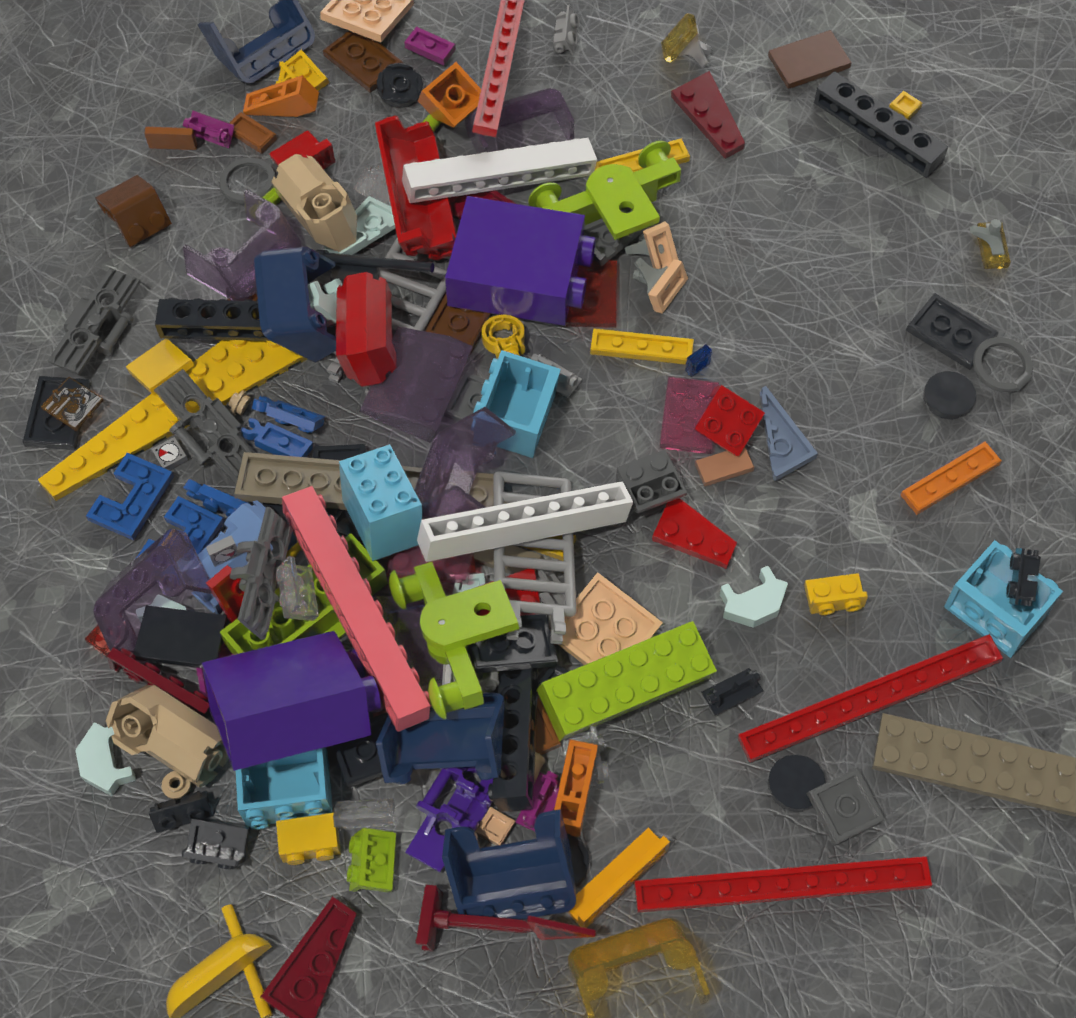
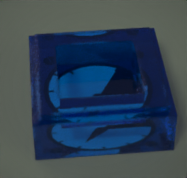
M705 344L687 357L685 371L691 377L710 365L712 349Z

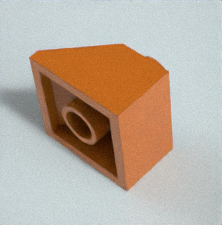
M455 62L422 90L418 102L434 119L454 128L478 107L481 88Z

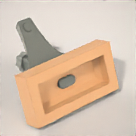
M666 222L644 230L643 234L639 236L638 243L625 247L626 254L649 255L652 266L655 269H662L669 266L674 259L678 260L671 230Z
M638 258L634 263L637 269L633 273V278L648 285L647 294L654 311L663 313L688 279L683 262L674 259L669 266L655 269L643 259Z

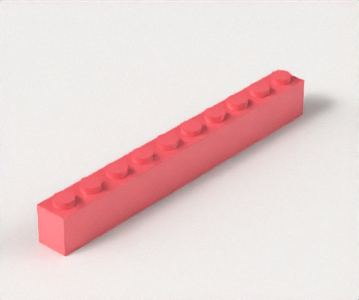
M313 486L283 496V513L292 527L293 533L368 676L372 675L374 677L380 699L397 732L428 720L430 707H432L429 693L426 690L422 691L416 669L409 667L404 647L396 643L394 629L391 623H386L382 617L383 609L378 600H373L368 580L366 578L362 579L360 576L359 564L355 557H350L348 544L344 536L338 535L336 521L332 515L328 516L322 495H317Z

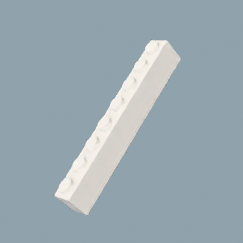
M589 138L572 139L403 165L402 183L409 203L590 176L595 170L597 158Z
M622 481L421 520L417 542L425 561L429 562L623 523L627 520L633 500Z

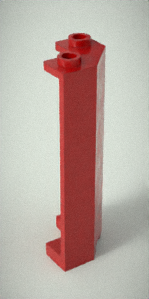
M398 116L387 117L375 122L399 245L407 256L416 257L420 253L427 254L429 259L435 260L451 256L457 233L449 197L409 203L402 183L403 165L440 159L437 140L428 121L405 128Z

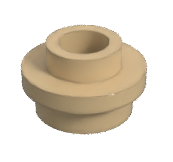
M244 390L239 394L236 392L233 394L228 404L231 407L230 413L242 415L246 410L251 397L247 396Z
M175 771L168 773L162 781V791L170 799L184 797L191 788V782ZM179 780L180 785L177 788H172V782Z

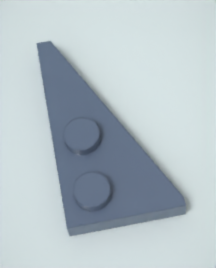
M764 386L761 388L760 400L762 411L765 412L763 420L772 477L774 481H777L816 459L818 453L769 389Z

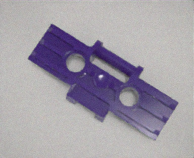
M475 766L440 768V773L424 799L418 801L416 805L421 812L427 814V817L405 854L439 873L444 868L442 853L445 835H439L435 831L436 825L439 822L447 821L452 825V828L464 826L476 831L493 802L490 801L488 795V786L490 783H493V778L481 780L477 786L465 779L468 774L476 773ZM451 777L456 782V790L447 805L443 804L440 809H436L433 805Z

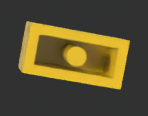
M335 813L276 821L278 851L283 863L299 865L304 863L306 859L316 858L318 861H327L333 859L334 855L341 854L338 821Z

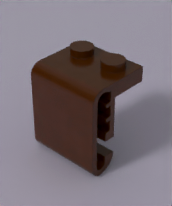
M135 175L95 197L103 213L107 214L116 223L129 247L172 224L155 189L139 175Z

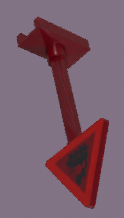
M425 884L415 944L422 945V951L434 952L438 928L450 929V927L512 933L534 932L540 940L596 937V930L534 916H528L526 922L517 919L452 914L451 911L441 910L444 893L437 885Z

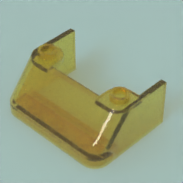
M669 918L661 919L577 947L571 951L568 957V969L585 1018H595L590 1002L603 997L607 992L608 978L606 972L662 953L666 963L672 969L678 971L689 970L700 1004L707 1003L710 991L697 955L684 931L675 920Z

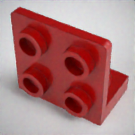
M309 131L303 132L270 152L271 159L277 165L295 154L302 155L303 158L312 156L323 170L335 163L333 147L330 141L326 138L319 143Z
M719 385L710 394L712 400L694 429L731 454L739 456L765 412L723 385Z

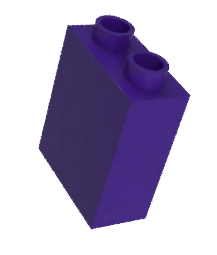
M467 196L445 276L448 306L498 315H511L516 318L565 326L569 307L582 308L587 279L577 277L579 265L591 267L595 253L596 237L584 236L585 215Z
M335 631L202 662L210 712L233 771L370 736L368 712L381 708L379 691L372 675L365 677L364 667L355 649L345 650Z

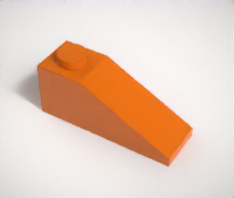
M301 75L246 94L243 113L245 115L298 117L316 111L319 92Z
M570 739L554 810L561 809L566 833L571 836L580 837L598 745Z

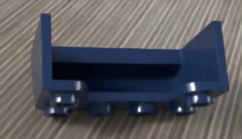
M561 809L543 812L536 817L534 829L537 839L480 848L477 834L471 828L461 826L445 829L442 859L458 914L522 920L527 919L528 916L540 917L564 913L573 909L576 904V888L570 845Z

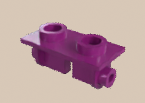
M192 111L191 117L189 119L185 118L183 121V127L193 128L196 137L230 148L235 125L196 111Z
M550 771L547 774L539 773L534 784L533 809L521 810L515 822L516 824L535 832L534 823L536 817L543 812L554 810L560 781L557 780L558 776Z

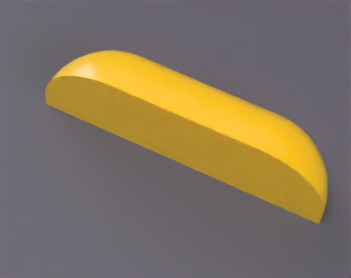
M241 934L228 940L172 985L166 1001L169 1018H181L269 950L272 945L264 938L254 934Z

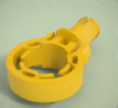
M496 315L489 318L483 324L482 343L489 352L496 355L497 359L501 350L519 356L525 353V331L519 319L511 315ZM512 327L513 334L510 337L495 338L492 336L495 331L503 329L510 331Z

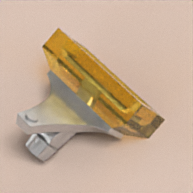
M686 13L661 42L665 61L673 62L677 56L690 55L702 68L708 64L706 56L710 55L712 48L698 40L699 31L695 15Z

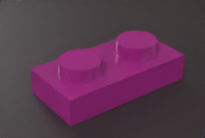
M416 27L404 41L406 49L441 65H445L456 51L455 43L419 27Z

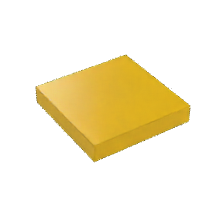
M165 338L125 367L138 382L154 395L156 394L155 388L182 369L187 372L195 365L185 353L169 339Z

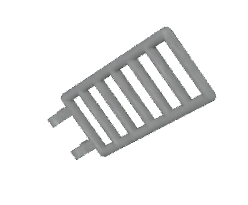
M396 238L385 258L419 261L399 253L402 248L398 243V238ZM435 267L433 273L423 272L442 279L437 289L391 273L388 271L389 268H378V276L386 279V281L431 298L424 308L391 295L393 307L420 316L414 327L392 319V329L409 335L403 346L392 342L397 354L396 369L392 373L389 371L387 375L395 377L399 374L445 295L446 270ZM336 357L334 362L327 368V372L331 373L329 381L338 384L344 370ZM380 384L364 386L367 387L365 395L375 398Z
M497 471L493 475L494 506L544 497L504 492V482L561 488V493L571 491V482L566 478ZM573 533L563 534V540L543 538L513 544L514 546L563 550L564 561L505 555V546L494 548V582L501 580L504 589L565 594V605L509 600L518 620L519 631L522 628L520 612L551 615V644H562L563 635L566 633L564 616L573 617L577 611ZM505 566L564 572V583L505 577ZM518 630L506 633V639L518 640Z

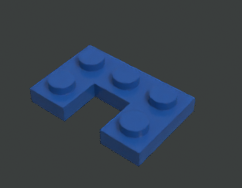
M126 453L113 474L116 479L133 485V489L123 504L99 495L87 513L86 518L94 524L134 541L174 478L172 471Z
M178 496L164 516L166 522L184 530V532L172 549L152 539H148L135 558V562L137 565L182 587L183 583L178 572L213 541L225 521L223 517Z

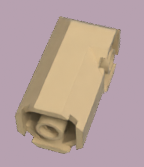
M295 154L278 165L277 178L273 177L271 182L278 196L315 242L340 252L356 242L357 214L350 198L338 182H333L312 156L303 158L302 155Z
M145 685L111 704L106 723L108 728H113L114 735L111 737L114 744L131 755L142 751L147 752L199 788L216 777L218 773L213 770L218 764L223 767L229 759L216 725L155 685Z

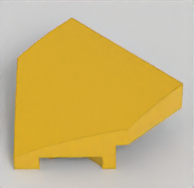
M302 50L285 63L283 61L279 63L281 69L276 84L301 75L317 91L330 83L327 77Z

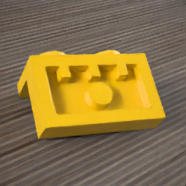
M859 573L805 580L804 583L811 614L829 615L838 610L857 611L865 606L868 598L867 592H863Z

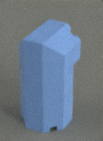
M257 500L252 501L253 506L249 503L242 504L226 519L224 523L228 527L226 532L220 531L218 537L209 545L228 536H232L236 546L240 542L258 541L266 507ZM293 531L291 534L288 550L291 549L297 543V539ZM205 547L178 572V575L186 587L191 584L194 597L210 612L221 614L223 609L206 582L226 565L232 568L246 566L248 564L246 561L247 552L214 567Z

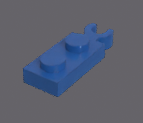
M259 396V399L255 398L253 401V410L266 412L267 416L275 418L274 420L278 423L298 426V429L303 432H314L324 424L325 416L280 400L275 402L268 397Z
M250 418L248 420L249 427L253 429H241L243 438L254 440L256 447L274 455L307 457L313 449L312 441L270 422H267L263 427L258 420Z
M188 479L183 487L187 490V496L201 500L206 509L212 512H217L218 510L226 514L227 517L242 504L247 503L208 485L203 484L201 486L191 479Z

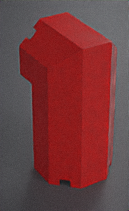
M368 272L346 276L343 280V285H339L337 288L336 357L347 378L350 380L354 379L361 387L382 383L386 379L385 375L389 371L392 373L396 369V351L392 344L391 290L386 279L379 277V280L373 278V274Z

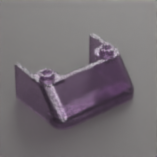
M554 88L542 89L503 101L498 128L554 112L567 141L574 139V119L559 90ZM475 109L465 118V127L477 154H480L482 152H489V148L483 135L472 132L477 111Z
M248 189L244 191L246 219L261 228L236 252L224 247H218L204 255L187 244L183 246L186 274L232 301L253 300L257 296L254 266L256 255L265 250L301 247L300 239L281 210L273 203Z
M483 407L443 429L433 440L414 489L422 504V518L429 519L486 508L469 495L478 467L485 463H490L496 456L497 444L514 436L516 433L512 427L488 408Z

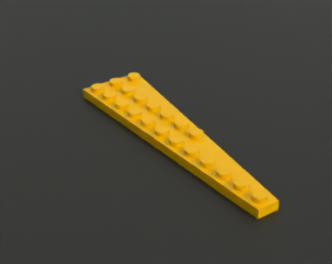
M221 340L193 362L195 366L186 373L207 397H210L212 400L218 398L226 406L235 392L239 394L242 390L247 391L256 385L260 387L267 383V379L277 373L283 374L288 371V367L299 361L302 363L307 358L272 341ZM150 394L40 477L38 481L52 498L57 501L86 485L92 479L107 473L110 467L122 461L126 453L133 455L142 449L146 451L153 447V443L165 436L166 438L173 436L174 434L169 429L179 420L157 394ZM188 401L185 404L186 410L190 413H197L200 410L199 405L194 401Z

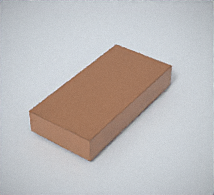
M745 447L739 456L724 451L695 461V466L704 487L753 472L754 470Z

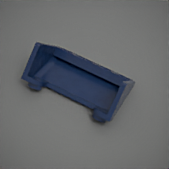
M498 693L483 694L484 704L466 710L461 708L446 713L447 719L440 718L433 707H430L428 720L397 732L388 715L376 742L384 783H408L411 780L413 769L475 766L476 773L481 780L498 778L502 758L503 696Z

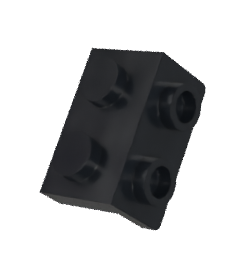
M194 817L191 819L187 848L182 850V857L190 858V862L194 864H207L208 861L218 863V867L222 869H235V867L245 862L251 827Z

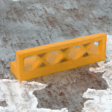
M647 828L576 894V904L567 913L580 927L587 928L668 852L670 841L665 836L659 839Z

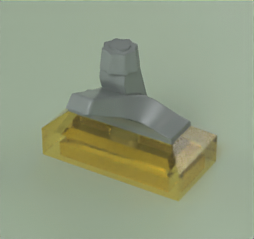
M994 219L988 223H978L977 226H971V234L978 238L984 269L1008 268L1010 257L1002 222Z

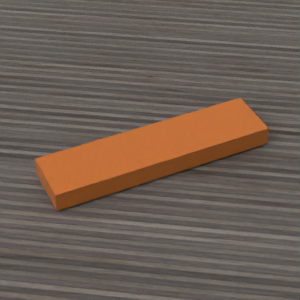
M983 442L903 490L901 497L918 515L999 466L1002 460L986 442Z

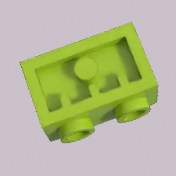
M362 828L351 837L349 852L352 853V859L347 870V882H350L349 891L356 892L359 889L386 893L392 891L396 843L395 832Z

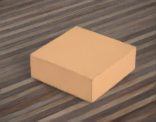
M490 807L476 829V834L496 846L503 845L515 825V820Z

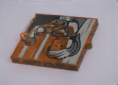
M68 377L57 390L54 389L52 391L53 394L41 408L77 431L88 418H92V413L104 400L93 391Z

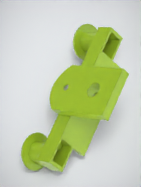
M655 141L648 144L639 154L638 163L644 169L633 172L630 167L618 164L602 166L589 176L586 183V191L560 201L558 200L562 193L560 185L552 182L545 183L532 191L528 204L532 207L585 215V226L603 219L614 240L659 223L660 216L652 202L657 201V190L680 182L681 168L674 157L670 159L667 157L671 151L670 144L666 141ZM627 207L633 210L630 213H623L620 211Z
M433 562L414 567L415 574L399 579L396 571L393 570L390 574L389 586L394 601L401 609L406 610V604L421 599L424 600L425 607L420 616L422 635L427 641L428 652L437 662L449 664L454 676V682L442 686L437 685L434 677L429 682V699L436 714L442 719H447L446 713L461 708L466 710L484 704L482 689L465 646L519 629L518 620L501 580L445 596ZM481 609H487L490 611V613L485 616H479L476 614V612Z

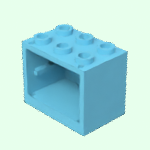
M501 350L499 358H493L489 380H485L481 391V401H477L474 408V419L471 426L472 429H475L474 440L533 458L556 394L561 369Z
M389 444L339 461L342 501L371 560L375 561L419 545L417 537L422 520V504L391 445Z
M994 540L954 585L944 608L982 637L990 634L997 648L1011 658L1050 613L1063 591L1053 580L1045 578L1040 573L1038 576L1028 575L1027 580L1038 582L1036 601L1032 602V606L1020 605L1021 599L1018 600V605L1009 603L1010 598L1006 597V588L1008 581H1012L1013 570H1010V557L1013 552L1007 546L1001 545Z
M327 747L236 770L238 812L246 826L252 829H265L269 826L268 824H276V821L333 813Z

